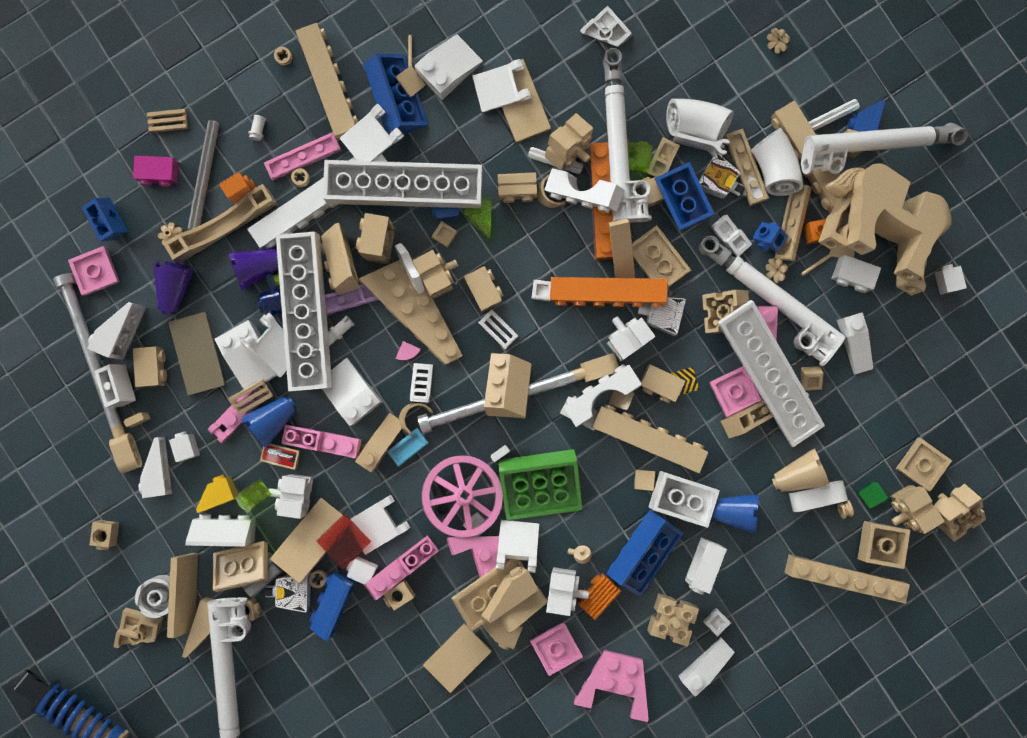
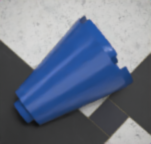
M282 397L243 416L241 420L256 439L261 442L262 446L266 448L295 414L296 410L294 408L296 404L290 397L288 399Z
M751 494L717 498L711 519L750 533H756L759 495Z

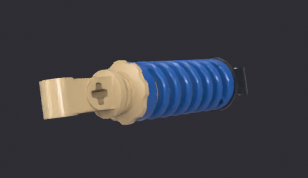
M25 669L12 686L16 692L34 702L31 713L39 717L46 716V722L49 724L54 723V727L57 730L63 728V734L66 736L72 734L71 738L128 737L129 731L120 728L119 725H115L113 729L109 727L112 723L111 719H106L105 722H102L103 713H98L94 716L95 708L93 706L86 710L84 708L87 704L86 701H81L76 707L74 705L78 699L76 694L72 695L69 700H66L65 698L70 693V690L68 688H61L62 685L59 680H55L48 685L35 673Z

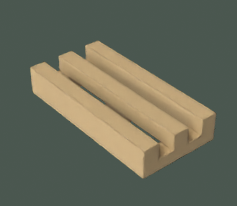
M185 109L147 113V117H149L148 130L150 133L188 129L187 111ZM179 115H182L181 117L154 119V118H159V117H169V116H179ZM183 121V124L154 127V124Z
M261 379L229 397L228 400L233 404L238 415H241L273 397V394L265 381ZM261 385L263 386V388L258 390L257 392L251 394L250 396L242 399L239 402H236V399L242 397L243 395L249 393L250 391L256 389ZM264 392H267V394L263 395L262 397L240 408V406L245 404L246 402L254 399L255 397L261 395Z

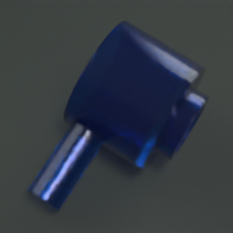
M273 273L265 275L269 291L260 293L258 306L261 313L265 315L270 313L273 316L282 313L280 288L277 289Z

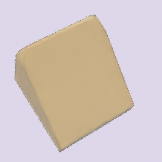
M819 366L801 368V382L805 391L822 390L823 371Z
M614 390L609 404L628 411L634 393L631 392L626 396L622 392Z

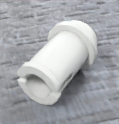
M254 115L251 131H248L250 139L260 141L263 138L262 132L266 121L265 117Z

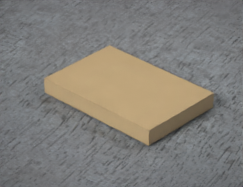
M657 225L632 243L633 259L650 279H668V287H670L691 271Z
M261 541L245 547L240 546L213 553V591L219 592L268 581L267 542Z
M464 622L423 666L451 693L492 650L474 632H471Z

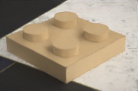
M917 438L896 469L930 492L952 460L922 438Z

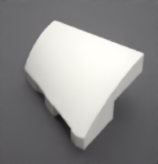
M608 6L580 30L585 35L616 47L622 45L633 35Z

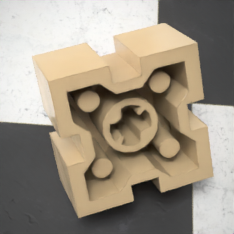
M576 113L566 121L563 127L560 126L550 135L549 147L546 149L545 158L561 171L566 167H571L577 157H580L584 162H588L590 156L586 152L589 149L588 144L592 139L593 127Z
M433 250L412 260L432 299L453 290L451 284L454 281L449 271L458 267L456 260L444 264L440 254L435 255Z
M731 290L702 295L703 310H708V317L704 318L705 333H723L717 322L749 301L748 291Z
M966 484L955 488L949 498L944 493L939 494V500L933 505L938 509L945 521L938 527L954 542L964 536L969 528L972 527L974 529L986 520L985 512L982 510V498Z
M908 485L889 496L894 510L897 513L901 512V514L891 519L895 526L902 523L909 530L925 534L945 522L938 509L933 506L932 500L924 487Z
M658 593L654 605L657 616L651 615L647 631L650 635L666 639V635H669L672 642L688 647L692 634L689 624H695L699 608L695 604L680 600L679 604H676V600L673 597Z

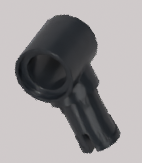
M433 481L431 490L434 499L446 497L443 486L438 483L435 485ZM451 502L444 503L449 507L448 513L453 507ZM440 504L435 505V514L439 518H446L448 513H441L439 511Z

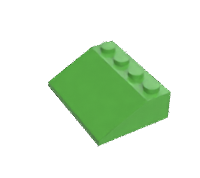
M574 449L498 460L506 520L582 510L578 465Z

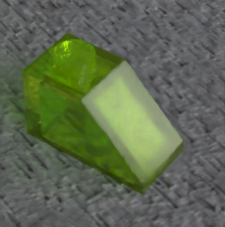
M482 198L481 209L465 208V215H468L469 221L487 240H491L492 199Z
M259 479L243 489L235 499L246 513L255 511L272 494Z

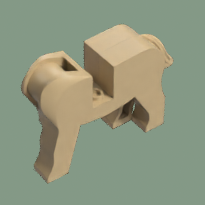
M878 163L866 169L851 168L844 171L837 179L825 186L826 191L837 197L838 201L833 211L826 218L818 242L833 251L847 246L863 255L875 250L876 233L898 244L897 267L894 271V274L897 275L896 287L911 296L925 291L924 271L927 257L931 253L936 240L950 228L952 223L950 209L945 199L940 195L926 191L905 201L910 181L884 164Z

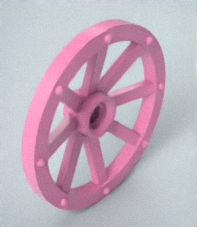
M454 456L443 460L430 471L423 484L422 505L428 520L439 531L452 537H472L484 532L495 522L502 507L503 494L499 478L489 465L475 457ZM459 463L471 464L477 467L467 486L464 484ZM453 465L459 488L440 478L437 474L443 468ZM483 471L489 477L493 487L472 491L474 484ZM434 481L453 492V495L430 500L429 494L432 482ZM462 492L466 493L467 498L465 500L462 497H460ZM495 493L492 512L473 498L475 496ZM454 501V506L444 521L441 522L435 516L431 506ZM469 504L488 517L484 523L474 529L472 528ZM463 506L466 530H455L448 527L454 515Z

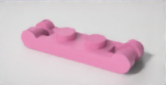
M257 387L256 389L238 398L236 402H239L242 399L250 396L251 394L257 392L261 388ZM267 392L262 393V394L259 395L256 399H258V398L262 397L263 395L267 394ZM252 399L246 402L245 404L241 405L240 408L248 405L256 399ZM262 403L241 415H238L237 410L234 409L232 404L208 428V431L211 434H215L221 444L224 443L243 423L241 418L255 411ZM222 425L227 428L225 432L220 429Z

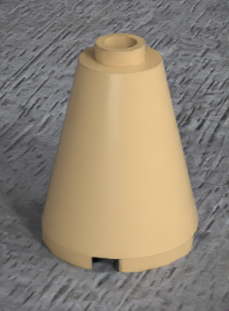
M815 449L810 450L775 473V478L772 479L776 490L780 489L781 492L830 485Z

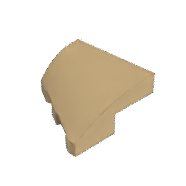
M125 608L122 613L120 628L116 632L114 647L120 648L121 645L130 643L132 646L138 645L140 642H155L163 617L149 618L143 615L141 611Z

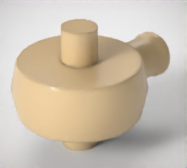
M581 545L575 550L568 549V554L574 555V559L580 564H585L591 559L592 552L587 546Z

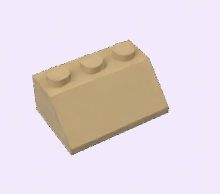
M336 223L321 236L323 242L321 244V251L323 255H326L327 261H324L327 272H330L331 278L328 279L330 287L340 295L360 289L348 238L341 225Z
M491 353L484 403L487 416L526 418L531 363L511 354Z

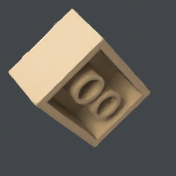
M365 213L364 218H361L360 230H362L361 238L358 237L356 249H358V253L366 261L389 265L396 229L389 217Z

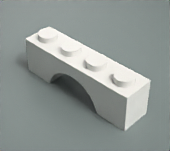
M553 168L545 187V191L550 193V197L561 201L562 198H565L567 202L575 205L577 202H580L582 206L590 209L595 206L598 207V210L609 213V210L618 211L625 191L617 184L599 180L593 188L587 191H579L576 177L568 172Z
M623 364L614 370L616 372L614 375L602 377L598 380L600 384L594 388L591 385L582 391L583 395L576 398L574 396L566 401L567 405L563 408L576 427L581 426L594 417V402L603 392L616 390L627 396L642 386L641 381L630 365L625 366Z

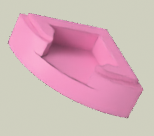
M403 341L395 359H412L419 354L421 349Z

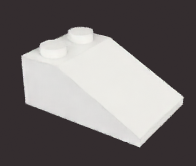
M456 34L426 54L414 67L420 78L443 100L482 64L483 60Z
M128 302L94 331L89 337L87 349L108 358L124 360L146 307Z
M249 320L215 338L224 359L243 389L261 379L267 382L277 376L253 352L240 343L245 336L248 337L250 335L255 341L261 337L257 326Z
M348 358L331 370L332 388L322 389L349 426L357 424L383 402Z
M660 471L648 507L654 511L708 528L720 490Z

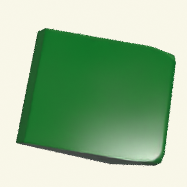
M877 482L870 483L858 492L869 509L888 499V496Z

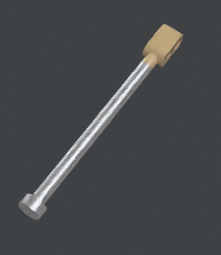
M72 273L56 276L53 278L56 289H61L114 437L109 440V446L116 466L122 474L142 467V459L136 442L131 433L125 434L116 407L105 408L95 375V371L102 367L97 353L87 349L90 333L73 285L76 284Z
M615 353L581 363V368L529 384L528 397L582 379L588 382L616 373L614 370L619 365ZM485 399L428 417L427 413L417 416L423 435L433 432V427L485 411Z

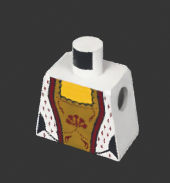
M718 153L713 156L699 180L705 193L722 199L727 196L729 191L739 196L745 187L736 182L740 174L739 170Z

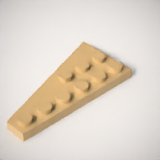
M400 260L358 279L444 365L463 356L423 280L422 283L425 290L418 294L412 286Z

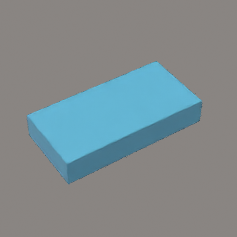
M418 428L411 432L412 436L407 435L387 451L398 467L429 443Z

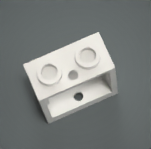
M702 537L685 581L692 588V591L703 595L704 592L710 594L727 549Z

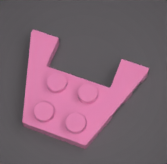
M499 536L446 538L452 555L471 549L480 577L496 567Z
M604 650L592 669V673L583 684L578 696L575 697L574 705L591 708L595 689L633 697L630 717L648 722L643 660Z

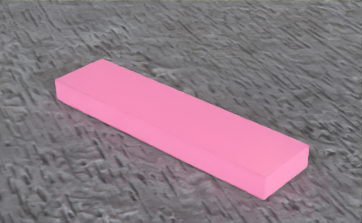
M332 132L268 160L264 164L271 180L274 181L292 173L298 168L302 169L342 150Z

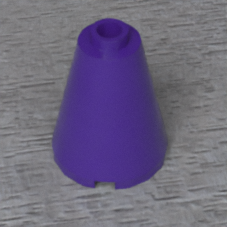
M277 249L228 253L241 290L248 288L278 270Z
M154 261L157 309L161 310L162 314L173 315V312L178 311L193 275L194 268L191 267L188 270L187 265L165 261V265H159L160 261Z

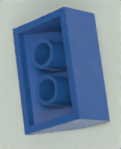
M690 162L654 178L679 231L704 222L714 215Z
M337 571L332 575H328L324 584L327 586L325 593L321 592L317 600L319 607L317 611H313L309 622H312L310 629L327 642L337 629L356 583L355 580Z

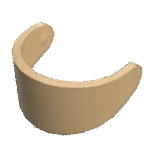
M550 174L547 175L538 184V201L549 208L565 205L566 202H553L545 195L544 182L549 178Z
M411 403L401 410L399 415L400 425L410 436L413 434L406 427V413L414 406H422L429 413L433 414L434 412L427 405Z

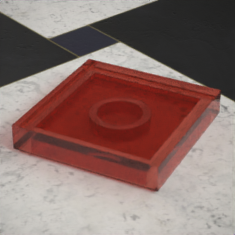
M345 513L316 540L342 569L371 542Z

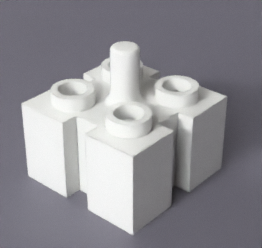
M617 316L612 322L618 330L608 337L610 341L606 344L615 353L617 359L622 361L652 340L655 335L642 318L638 321L634 318L624 325Z
M296 474L284 475L282 479H279L278 489L268 490V496L280 498H277L275 502L277 516L300 519L308 514L313 477Z
M553 567L547 613L570 616L571 610L575 611L576 598L588 599L589 591L578 590L579 576H576L575 570Z

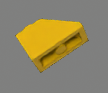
M224 475L213 478L212 483L207 484L196 508L197 513L239 498L231 476L224 477Z

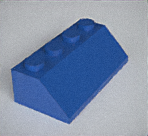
M376 53L367 60L363 66L376 105L379 104L386 112L381 116L385 131L390 135L395 128H398L404 134L426 127L428 122L418 92L410 97L395 78L408 68L405 54Z
M649 510L606 574L622 587L641 597L684 533Z

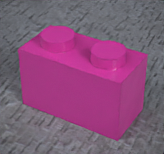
M134 156L133 179L143 186H152V183H156L159 186L171 187V184H178L179 162L173 157Z

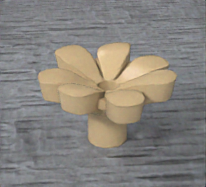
M771 29V34L767 35V39L771 41L767 46L769 49L775 47V53L784 52L788 48L786 43L790 41V37L785 33L784 29Z
M169 223L168 227L163 225L161 226L162 233L158 234V238L162 240L163 244L179 233H182L183 229L181 227L175 228V223Z
M769 259V264H766V270L770 271L766 274L767 278H773L775 283L784 280L786 277L784 272L788 269L787 265L782 264L781 259Z

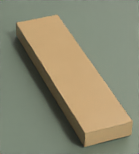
M740 129L725 134L724 139L730 141L727 147L735 168L740 172L738 176L741 184L745 186L744 190L746 191L749 205L752 206L767 201L769 197L744 130ZM749 176L758 180L763 197L753 198L747 183ZM752 180L749 185L751 188H756L758 183L756 180Z
M804 185L799 192L789 195L782 223V230L788 235V238L780 252L775 253V259L795 261L811 192L809 185Z
M629 219L609 222L615 278H635Z

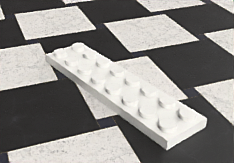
M748 301L717 322L792 447L825 426L754 301Z

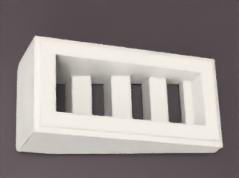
M414 363L410 401L430 403L433 365ZM418 369L428 370V374L417 373ZM417 377H427V381H418ZM416 384L427 385L426 389L416 388ZM416 392H424L426 396H415Z

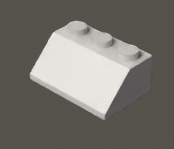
M200 514L199 518L192 520L186 545L245 547L255 542L256 519H250V515H238V518H230L231 515H219L218 518H211V514Z

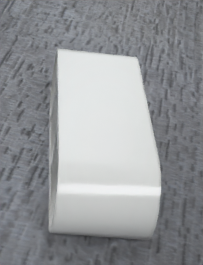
M842 480L829 482L830 485L826 487L789 492L793 512H801L847 501L844 482Z

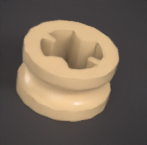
M279 47L274 52V58L280 65L286 66L292 62L293 56L288 48ZM284 52H286L285 54L288 57L284 58L283 61H281L279 55H283Z
M298 168L292 172L291 179L298 187L308 185L310 176L304 169ZM300 174L302 176L303 174H305V176H303L304 181L299 180L297 182V175Z
M849 500L837 504L842 519H846L847 516H854L853 507Z
M321 569L312 572L309 576L310 585L314 588L323 587L328 577L327 573ZM317 574H320L319 577L321 575L323 577L320 584L317 583L318 581H314Z

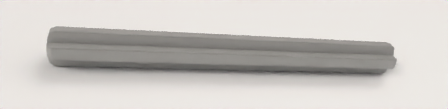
M209 120L207 124L188 223L189 230L200 226L219 129V123L213 120Z

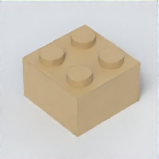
M864 521L858 559L867 563L904 569L910 530Z

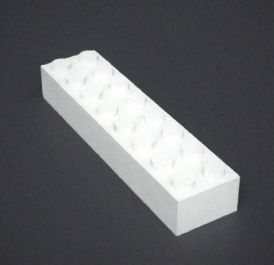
M325 160L323 199L327 204L481 209L483 170L482 165Z
M316 232L276 235L288 391L332 388L320 235Z

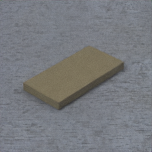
M207 312L168 322L188 396L226 386Z

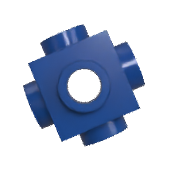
M762 222L753 236V239L758 243L757 247L764 251L772 250L778 253L788 238V235L782 228L773 222L770 224Z

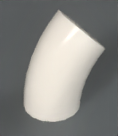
M671 99L666 112L667 127L672 136L681 133L709 141H719L726 134L733 119L734 111L700 100Z
M782 128L775 130L751 149L762 170L766 191L769 194L786 196L797 193L803 188V177L797 155Z

